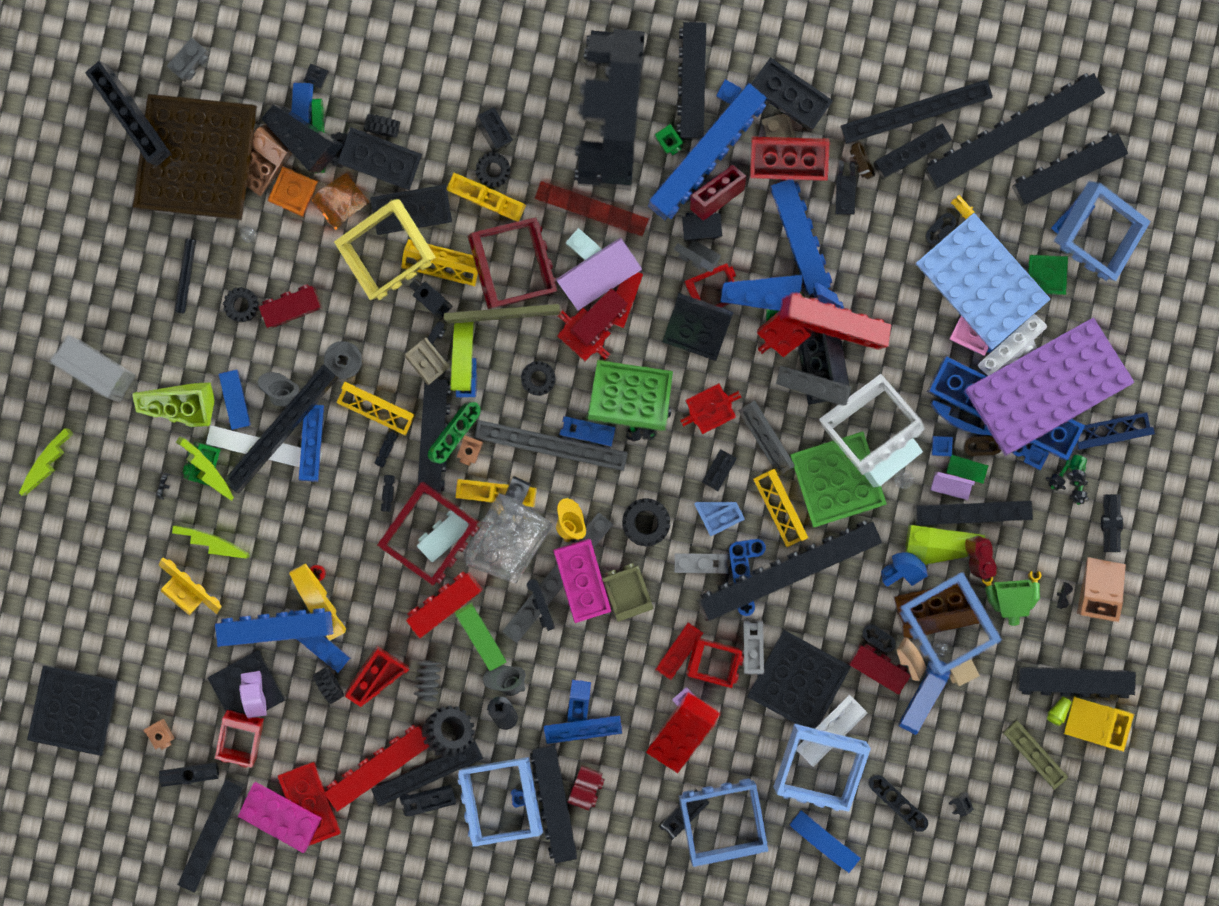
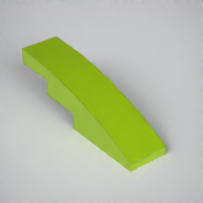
M474 322L454 323L451 391H471Z
M65 428L37 458L19 491L21 496L29 494L55 471L50 465L64 454L60 446L74 435L70 429Z
M180 436L175 443L190 453L186 460L201 470L197 477L232 501L234 497L213 464L197 448Z
M173 526L172 534L191 536L190 544L209 546L208 554L245 559L250 556L249 553L216 535L193 528Z

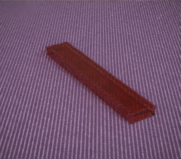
M540 181L534 198L535 200L643 237L649 218L544 181Z

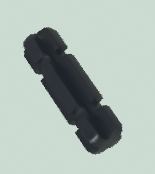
M388 431L387 439L384 440L378 453L379 456L375 459V465L379 467L385 466L386 458L389 457L394 446L393 442L398 437L397 433Z
M385 475L381 511L391 512L395 476Z

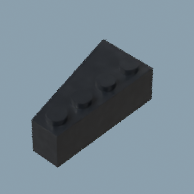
M273 104L261 118L308 171L321 173L344 146L285 107Z

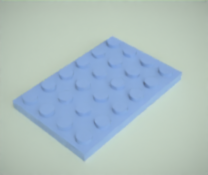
M975 213L916 262L919 269L991 350L1050 300L1047 294Z

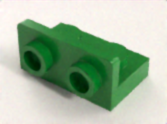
M194 441L193 446L216 467L221 449ZM188 461L183 467V478L208 485L197 477L201 470Z

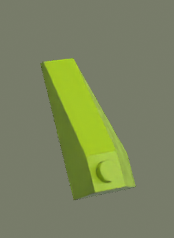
M211 382L193 383L132 394L135 409L138 413L156 418H166L174 423L176 421L181 422L189 427L210 426L215 401Z
M908 525L905 552L916 555L925 565L969 557L965 549L966 539L975 536L985 538V535Z

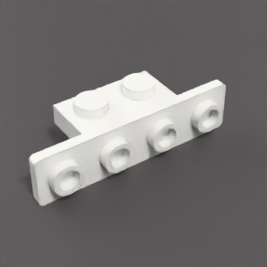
M1035 314L1032 315L978 364V367L989 376L1031 353L1037 348L1034 339L1047 328V325Z

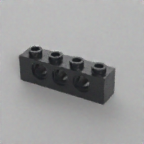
M942 123L876 160L873 165L881 179L884 180L948 144L952 139Z

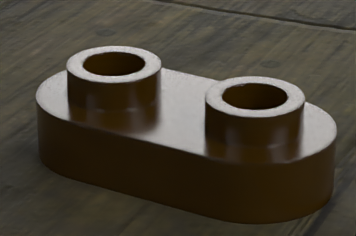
M858 141L852 144L850 154L859 165L858 172L862 178L865 177L867 180L874 177V168L862 143Z
M993 436L970 437L963 444V449L969 456L997 455L1001 452V448ZM990 442L995 443L994 449L989 448ZM971 443L976 444L975 450L970 449Z

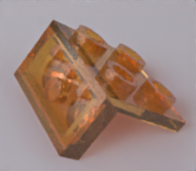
M346 173L319 190L312 199V202L335 230L340 228L347 218L369 204V200Z

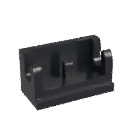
M495 107L477 116L475 122L493 153L498 152L504 146L507 147L513 141Z

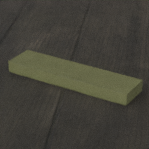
M1015 720L1002 732L1053 790L1069 778L1018 720Z

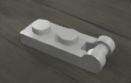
M675 553L674 573H728V567H726L728 554ZM713 560H719V567H713Z
M744 621V675H763V621H757V623ZM750 630H757V635H750Z

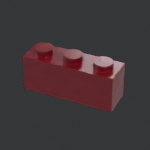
M734 165L730 166L691 195L690 210L704 221L745 190L746 175Z
M309 284L299 287L295 293L291 294V291L285 292L277 300H273V298L262 302L263 305L259 306L268 329L323 309L315 287H309Z
M610 288L571 328L570 332L586 347L590 344L594 346L600 339L598 335L603 330L607 332L614 325L612 321L616 317L620 319L627 312L625 308L628 303Z
M859 644L848 664L899 695L911 676L907 673L908 669L899 663L897 666L890 663L892 659L883 653L881 656L875 654L874 651L876 649L868 644L864 646Z

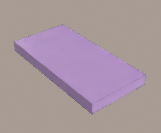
M620 237L558 277L557 282L576 309L580 310L608 292L610 288L616 287L642 270V268Z

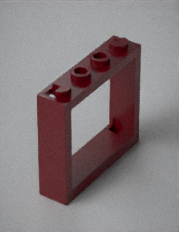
M537 217L473 232L467 236L488 310L550 295L557 291V280L553 277L551 271L553 269L552 261L547 257V243L542 239V226L537 221ZM528 227L545 289L498 301L481 239Z
M421 482L377 546L434 586L436 582L440 584L445 578L446 574H444L446 568L449 567L451 569L457 561L455 558L456 554L459 551L462 553L469 544L466 542L469 536L474 537L477 533L479 521L425 482ZM424 493L430 495L470 524L433 577L388 545Z

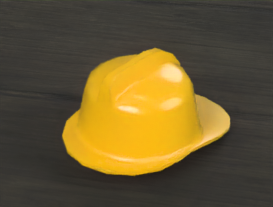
M562 499L557 505L559 518L556 523L557 533L564 539V542L584 538L586 527L580 506L572 499Z

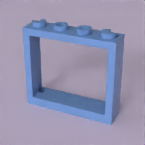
M1088 181L1054 242L1061 246L1060 248L1063 252L1071 253L1074 260L1085 263L1084 267L1092 272L1096 271L1099 278L1105 281L1108 279L1116 281L1151 221L1102 184ZM1097 198H1100L1132 222L1131 227L1107 267L1072 243Z
M963 572L900 607L902 611L899 613L903 621H908L911 628L909 631L914 639L918 638L921 643L919 649L924 657L926 655L929 657L931 662L928 664L934 674L937 672L938 675H942L1002 641ZM957 582L990 640L942 666L910 609Z
M743 779L737 784L723 783L718 788H713L712 786L704 787L701 789L702 791L698 792L689 790L683 792V795L678 796L690 861L693 867L768 852L757 786L753 780ZM749 790L758 841L696 853L686 802Z

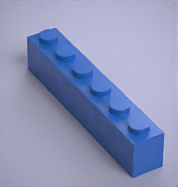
M788 179L771 185L770 190L799 273L803 275L802 281L807 296L814 294V283L817 282L829 289L832 278L829 272H825L824 265H826L823 254L819 255L817 247H820L817 236L813 237L811 232L813 224L804 212L807 211L805 201L800 200L798 193L801 190L798 182Z
M324 608L313 609V613L299 610L294 611L295 615H288V612L276 613V617H269V614L258 615L257 619H251V616L239 617L240 620L233 621V618H223L220 623L215 624L217 647L328 636L334 634L331 611H325Z

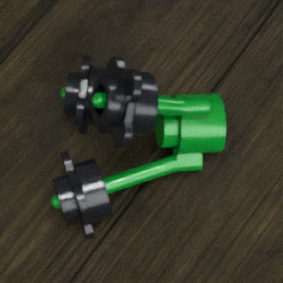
M1073 455L1071 460L1068 459L1059 475L1053 473L1050 478L1046 477L1045 479L1049 482L1048 485L1056 491L1059 489L1065 490L1064 484L1066 481L1062 477L1070 468L1071 473H1068L1066 478L1070 480V485L1078 487V490H1073L1069 499L1073 500V503L1077 505L1088 502V493L1082 491L1083 486L1088 485L1085 473L1087 459L1081 455Z

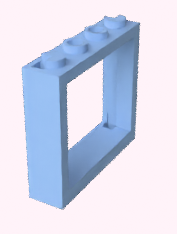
M794 724L774 789L777 795L783 796L784 799L790 797L801 803L811 802L818 807L824 808L827 806L832 807L835 811L844 810L849 812L871 748L866 741ZM799 739L856 752L842 798L785 784Z
M529 757L465 767L459 770L458 783L462 787L461 801L465 804L466 811L464 816L466 823L469 824L468 837H470L473 847L536 837L543 833ZM518 766L530 829L482 836L470 774Z

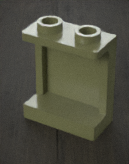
M631 563L623 566V570L617 573L616 570L604 573L606 577H603L602 580L618 622L654 609L638 565L634 566Z

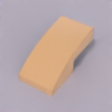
M904 638L897 649L901 665H908L912 680L919 681L926 670V665L914 644L908 638Z

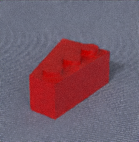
M376 645L344 692L345 697L362 707L378 695L380 691L395 682L397 678L408 672L409 666Z

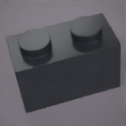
M694 212L685 213L686 216L682 217L684 242L717 239L723 236L721 213L716 214L715 212L704 221Z

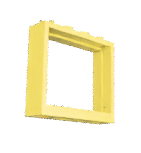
M400 199L390 201L334 241L370 300L376 298L379 300L383 299L388 295L387 291L390 289L396 290L403 285V280L407 279L408 281L417 275L416 271L419 269L425 270L432 265L431 261L436 258ZM392 213H395L423 259L381 288H378L352 247L351 242Z

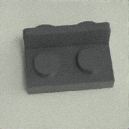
M191 37L168 63L167 67L186 82V80H191L195 76V70L200 65L203 66L208 61L210 53Z

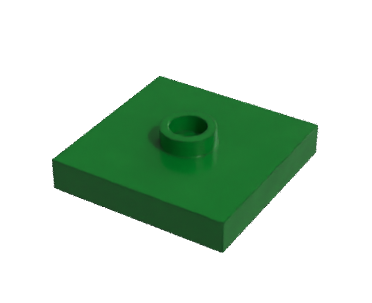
M1029 255L1028 274L1046 294L1066 295L1068 256Z

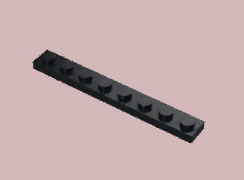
M986 79L843 124L840 128L845 144H849L992 99L993 95Z
M323 364L224 479L226 484L239 494L339 377Z

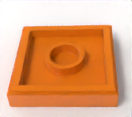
M283 166L267 201L303 217L318 181Z

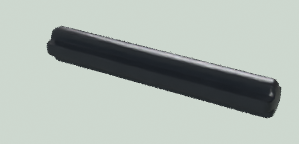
M191 238L185 239L174 312L184 314L186 310L196 240Z

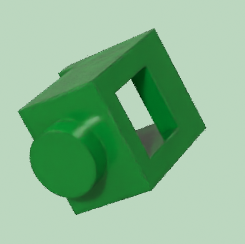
M671 124L654 135V138L666 155L671 153L674 156L682 150L683 142ZM668 139L673 140V145L668 146L666 141Z

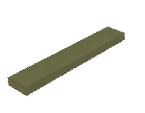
M559 304L452 312L444 313V320L447 324L552 316L560 315L561 309Z

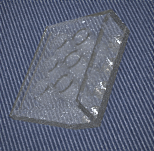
M499 493L479 525V530L471 538L463 551L465 564L474 569L517 583L549 533L553 523L519 501Z

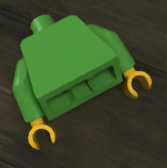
M1032 571L1028 573L1029 580L994 582V586L991 584L993 577H991L990 582H985L981 579L982 583L986 585L985 592L988 602L996 612H1000L1003 618H1008V624L1011 626L1019 625L1020 617L1029 616L1030 610L1035 607L1040 599V584L1038 583L1042 576L1040 571L1037 572L1036 579L1033 578Z

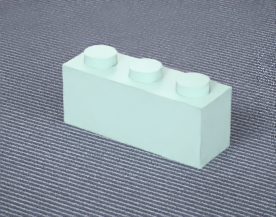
M912 438L903 448L897 449L887 460L881 461L872 471L866 472L864 475L873 488L879 487L923 451Z
M451 510L446 514L448 518L445 521L439 520L432 527L434 530L429 535L425 533L418 539L420 543L417 547L432 563L457 542L470 525Z

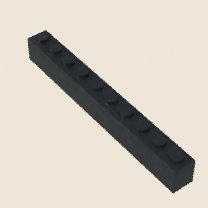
M1085 73L1077 78V83L1072 85L1070 82L1061 87V92L1056 95L1052 92L1045 96V101L1038 104L1037 101L1027 106L1028 110L1021 113V111H1018L1011 115L1012 120L1006 123L1003 120L995 124V129L989 133L985 130L978 134V139L973 142L969 139L960 144L961 148L954 151V149H951L944 153L943 159L938 161L935 158L928 162V167L924 171L934 189L942 187L1105 94V91L1094 73L1091 75Z
M861 521L852 530L846 528L839 531L840 535L834 538L832 535L823 538L821 544H810L804 547L805 551L801 553L795 551L788 554V558L783 561L777 559L770 562V567L763 569V566L754 569L752 571L753 574L746 577L744 574L735 578L736 582L730 585L726 582L717 586L718 590L712 593L710 590L701 593V598L696 599L705 621L709 622L881 544L882 540L874 522Z

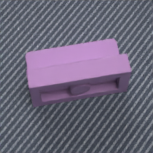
M935 472L930 490L968 500L971 487L975 481Z

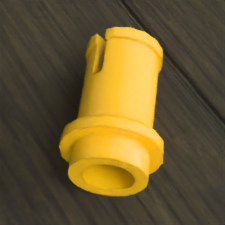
M958 195L956 199L951 201V204L962 214V218L967 219L974 213L973 207H970L961 195Z

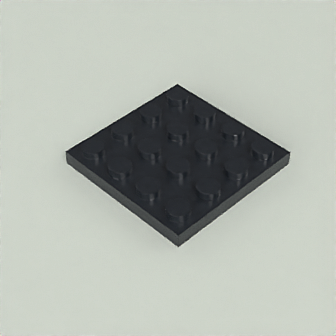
M783 629L764 664V674L757 676L747 697L797 725L815 729L820 725L851 666Z
M43 665L27 741L103 756L119 680Z

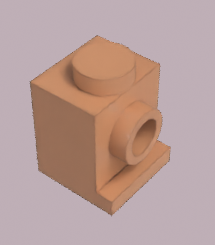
M464 435L457 455L458 458H461L460 462L469 466L471 462L476 464L484 442ZM469 447L473 450L471 455H467L465 452Z
M164 719L144 729L155 750L160 747L162 751L171 746L170 741L175 739ZM157 733H160L162 735L161 740L157 739Z

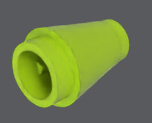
M1062 696L1049 710L1046 719L1054 725L1060 726L1061 723L1065 722L1072 702Z

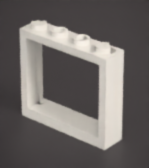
M882 374L851 395L846 406L838 405L819 419L826 432L862 475L872 471L878 463L887 460L893 452L903 448L908 441L918 437L925 429L919 417ZM885 391L912 424L865 459L859 461L833 428Z

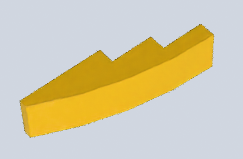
M453 173L447 186V191L516 222L520 220L526 207L524 203L456 173Z
M457 479L455 498L502 503L509 485ZM529 488L522 506L535 507L537 488Z
M306 563L290 571L289 574L310 613H313V609L319 608L331 611L334 634L326 636L329 641L344 634L346 628L337 617V610L326 597V590Z

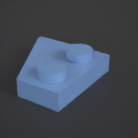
M737 502L694 503L710 536L745 520Z

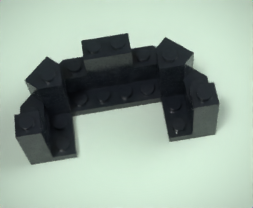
M614 29L613 32L591 30V35H587L586 47L588 48H584L583 59L587 60V65L606 67L605 78H608V80L585 78L584 84H580V95L583 96V103H579L578 115H581L583 121L605 123L600 126V136L603 137V142L580 140V144L576 145L575 156L578 157V169H575L574 180L578 181V186L631 190L645 31Z

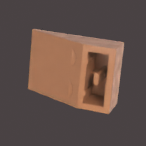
M266 124L256 129L253 134L247 187L259 196L263 195L292 155V152Z
M1087 557L1077 614L1119 622L1123 604L1126 564Z

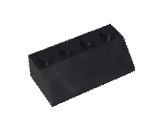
M811 330L812 335L798 346L802 371L850 386L842 340ZM806 394L808 405L828 402L827 400Z

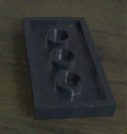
M771 57L751 83L755 89L767 98L766 101L810 132L813 131L833 102L832 99Z
M349 127L337 164L409 191L422 154Z
M446 184L370 197L373 214L390 201L400 199L417 228L453 222ZM392 213L375 225L377 235L405 231L395 213Z

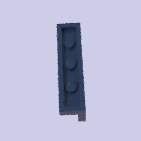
M1147 412L1085 425L1084 430L1090 433L1086 441L1079 442L1078 440L1075 449L1081 450L1155 434L1154 428L1150 427ZM1143 417L1144 429L1138 430L1132 426L1136 418ZM1117 422H1123L1128 426L1124 433H1118L1113 429ZM1098 426H1104L1109 429L1105 437L1095 434Z

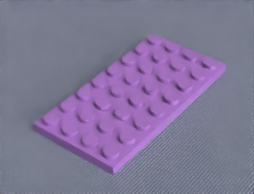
M1093 317L965 389V392L1002 452L1007 456L1129 387L1134 381Z

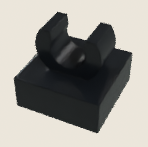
M310 63L303 81L305 83H312L313 86L322 89L329 71Z
M967 792L960 793L949 802V805L955 804L957 807L952 814H959L960 817L966 816L974 810Z

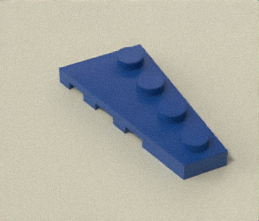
M803 275L723 283L721 303L780 311L784 297L791 295V293L800 294Z

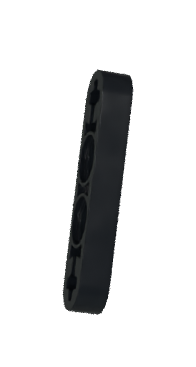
M874 774L869 778L868 784L871 790L917 832H923L927 829L928 819L883 776ZM874 779H882L880 783L883 787L889 785V787L883 791L882 795L880 794L882 790L878 786H876L875 788L873 787ZM889 791H894L897 795L896 799L892 802L886 799V794ZM904 804L909 805L911 808L910 813L907 815H903L900 812V807ZM915 811L917 812V814H915L914 816L917 819H924L922 821V823L924 824L922 827H915L916 822L912 818L910 819V821L907 820L908 818L913 816Z

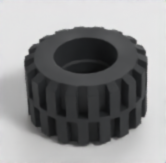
M650 498L639 499L632 502L625 510L622 519L623 530L629 540L636 545L644 547L654 546L667 536L670 529V516L667 509L660 502ZM642 511L654 513L658 520L656 529L649 534L639 532L635 526V518Z
M452 705L442 707L425 720L426 723L422 728L425 731L422 732V737H426L424 744L430 746L428 747L429 751L434 750L435 755L441 754V757L445 758L447 756L453 757L470 746L469 744L474 739L472 736L475 735V730H472L474 722H470L472 718L470 715H465L466 711L464 709L459 711L460 707L455 706L452 708ZM442 722L449 723L454 727L456 732L455 741L447 740L441 732Z

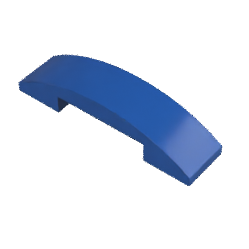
M934 400L931 401L930 405L934 411L952 426L972 434L992 435L985 423L982 429L950 416L951 407Z
M802 810L789 824L814 847L848 873L851 872L861 859Z

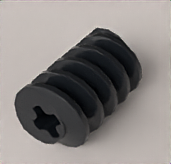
M501 696L490 700L487 711L498 728L502 730L512 729L518 721V714L510 701Z

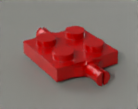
M582 308L577 315L570 318L562 310L558 317L566 324L557 337L584 362L595 353L600 354L606 360L610 353L602 346L611 333L603 330L598 335L600 337L599 341L594 346L590 344L586 347L570 330L587 311Z
M780 310L757 329V334L765 340V343L758 347V350L761 354H764L768 349L772 348L784 358L812 335V331L780 321Z
M720 383L686 399L685 402L689 408L690 415L680 419L681 423L688 420L682 426L684 427L694 422L701 434H704L736 418L732 409V402L742 398L741 395L733 398L740 394L739 391L728 396L723 391Z

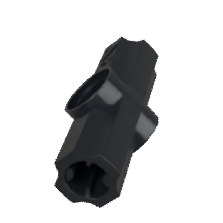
M1103 494V515L1101 516L1103 552H1121V532L1123 530L1121 495Z
M217 762L159 770L161 787L219 779V766ZM186 770L193 772V779H188L185 776Z

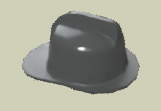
M267 372L258 379L259 388L269 395L271 402L276 406L287 407L300 390L296 383L280 373Z
M501 665L491 671L487 670L483 676V683L489 689L501 691L507 696H514L519 692L525 691L524 680L526 673L521 667Z

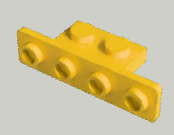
M164 557L160 560L159 566L172 577L161 589L165 596L189 616L201 603H204L214 613L218 614L222 606L217 598L214 596L210 597L200 584H195L191 581L187 573L179 571L173 561L166 560Z

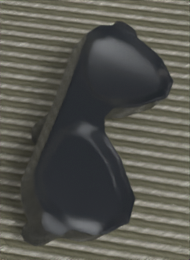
M165 472L161 477L157 491L158 499L164 500V488H170V485L165 484L168 476L171 475Z
M1063 582L1061 593L1057 592V596H1059L1057 608L1059 609L1067 608L1069 605L1066 596L1073 591V587L1067 582Z

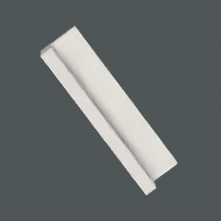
M849 695L815 729L845 736L867 712ZM803 740L797 746L796 751L814 767L833 747Z

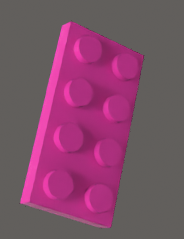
M591 539L554 549V556L574 623L611 612Z
M257 782L253 783L238 815L239 818L302 853L306 852L321 821L320 817Z

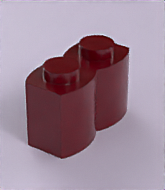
M981 536L966 539L965 549L970 557L969 569L973 576L983 580L996 576L997 567L992 558L993 547L989 539Z
M581 765L567 803L588 811L590 807H595L598 796H595L597 789H602L605 781L602 778L603 773Z

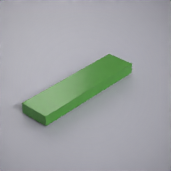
M470 603L455 611L458 620L489 671L506 663L505 657L473 604Z

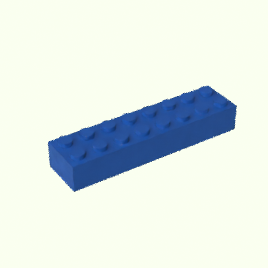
M749 83L649 200L648 207L664 221L668 217L672 219L678 212L679 204L682 203L684 205L691 197L692 193L690 191L693 188L697 190L703 183V176L705 174L709 176L715 169L717 164L715 162L717 160L721 161L726 156L729 145L733 147L742 135L740 132L742 130L746 132L754 121L753 117L756 116L758 118L764 111L767 98Z
M946 356L943 358L927 392L982 419L965 389L987 376ZM1070 419L1031 441L1030 444L1062 460H1068L1085 425Z

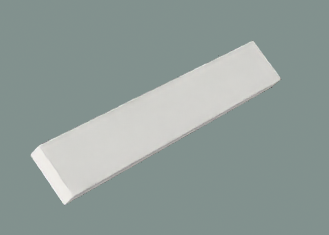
M210 425L206 444L246 454L260 437ZM282 443L269 460L300 467L301 448Z

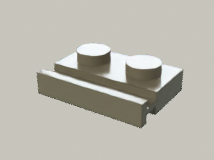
M781 114L761 120L766 137L796 138L791 119L787 115Z
M426 337L403 355L427 385L450 368Z

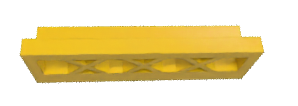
M408 239L404 248L401 265L403 269H408L414 265L407 263V257L413 258L417 262L423 259L411 239ZM428 244L436 257L431 261L436 268L419 269L416 272L471 286L476 285L478 273L473 255ZM444 268H452L454 273H447ZM462 273H473V279L466 278Z
M344 382L341 388L343 390L336 403L406 436L415 418V414L350 383ZM347 391L354 394L356 402L347 404L342 401ZM369 401L374 410L364 412L360 403ZM386 409L389 411L391 418L383 421L379 419L377 411ZM399 417L407 419L408 422L405 429L398 428L394 419ZM392 420L393 425H391V424H389V423H387V422Z
M775 469L753 478L786 547L807 539L808 536ZM769 476L772 482L770 490L762 488L758 480ZM773 486H774V488H775V490H776L777 493L772 492ZM771 493L778 495L780 498L778 508L771 506L768 501ZM772 508L777 509L776 514H774ZM779 510L786 512L789 517L786 525L779 523L777 520ZM780 525L785 526L784 532ZM787 528L795 530L798 538L788 542L785 536Z

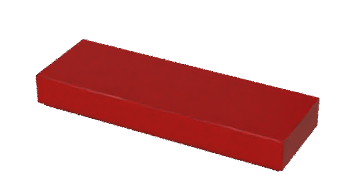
M637 272L619 284L616 293L628 305L625 308L627 312L620 319L616 317L612 321L614 325L624 328L643 277L642 273Z
M687 622L655 670L672 680L692 651L696 637L701 638L704 633Z

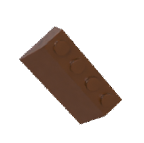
M957 583L910 609L924 635L980 623ZM931 589L894 597L899 624L904 638L910 639L913 637L909 631L911 628L908 621L904 622L899 613L902 611L900 607Z

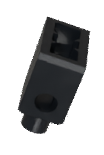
M414 279L409 285V288L414 291L413 296L438 319L442 320L444 313H448L452 309L453 305L426 281L421 283L418 279Z

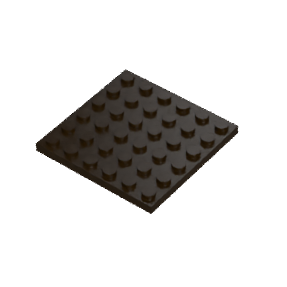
M148 94L145 117L166 145L171 155L156 166L148 163L140 152L132 208L242 220L257 105Z

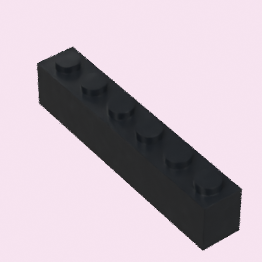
M683 22V28L679 27V39H683V47H679V58H682V66H678V77H682V85H678V97H681V104L677 105V116H681V123H677V134L681 135V140H701L704 137L706 22Z
M98 61L89 68L85 74L148 163L158 166L171 153L111 67L104 62Z
M1111 132L1101 137V142L1095 144L1093 141L1085 145V150L1079 153L1077 150H1074L1067 154L1068 158L1062 161L1058 158L1049 163L1050 167L1046 169L1040 167L1032 171L1033 175L1028 178L1025 175L1015 180L1016 184L1012 188L1021 207L1129 154L1119 133L1112 135Z
M435 379L429 385L424 381L417 488L421 482H425L441 494L442 491L445 492L446 480H442L443 472L447 470V461L443 463L431 462L428 458V451L449 424L446 423L447 415H450L451 411L448 396L452 395L449 380ZM436 451V454H437V457H436V458H440V456H439V452H440V451Z
M1030 500L914 506V525L1033 520L1032 501Z
M1017 666L1016 689L1024 695H1033V691L1041 692V695L1052 696V692H1060V696H1072V693H1079L1080 697H1091V694H1098V697L1110 698V694L1118 695V698H1129V695H1135L1136 672L1132 670Z
M556 743L535 747L532 749L533 753H530L531 764L536 766V772H533L535 784L539 783L540 787L537 795L539 802H543L544 809L541 810L542 820L547 823V828L544 830L546 840H550L551 847L548 848L550 859L554 858V863L576 860L578 855Z
M230 777L225 780L180 877L178 886L193 893L199 889L246 784Z

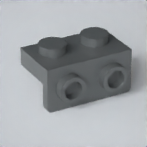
M696 240L692 241L688 249L679 243L674 248L675 251L680 253L679 258L686 262L692 260L691 265L699 270L705 268L712 272L721 258V255Z

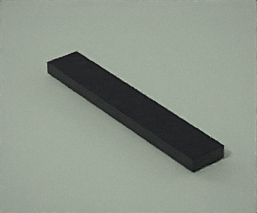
M476 740L471 742L467 749L453 757H439L372 788L371 791L378 806L380 807L402 795L408 794L483 759L484 757Z

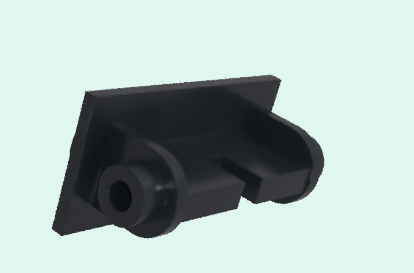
M720 449L702 483L719 491L737 458Z

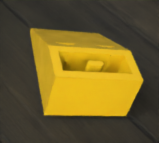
M1074 697L1064 734L1124 752L1134 714Z

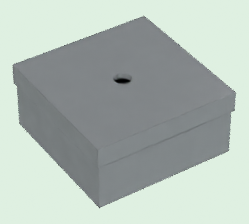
M69 335L50 360L51 363L106 398L117 402L122 401L125 392L136 377L135 374L91 346Z

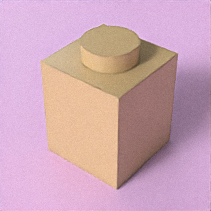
M970 658L952 668L949 678L952 684L956 683V685L961 686L980 675Z

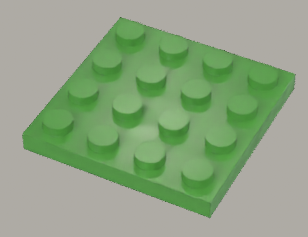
M597 360L588 420L665 431L673 371Z
M864 431L841 438L859 461H862L871 454ZM835 441L790 454L791 460L795 465L794 470L813 528L887 505L881 486L873 488L865 475L859 472Z

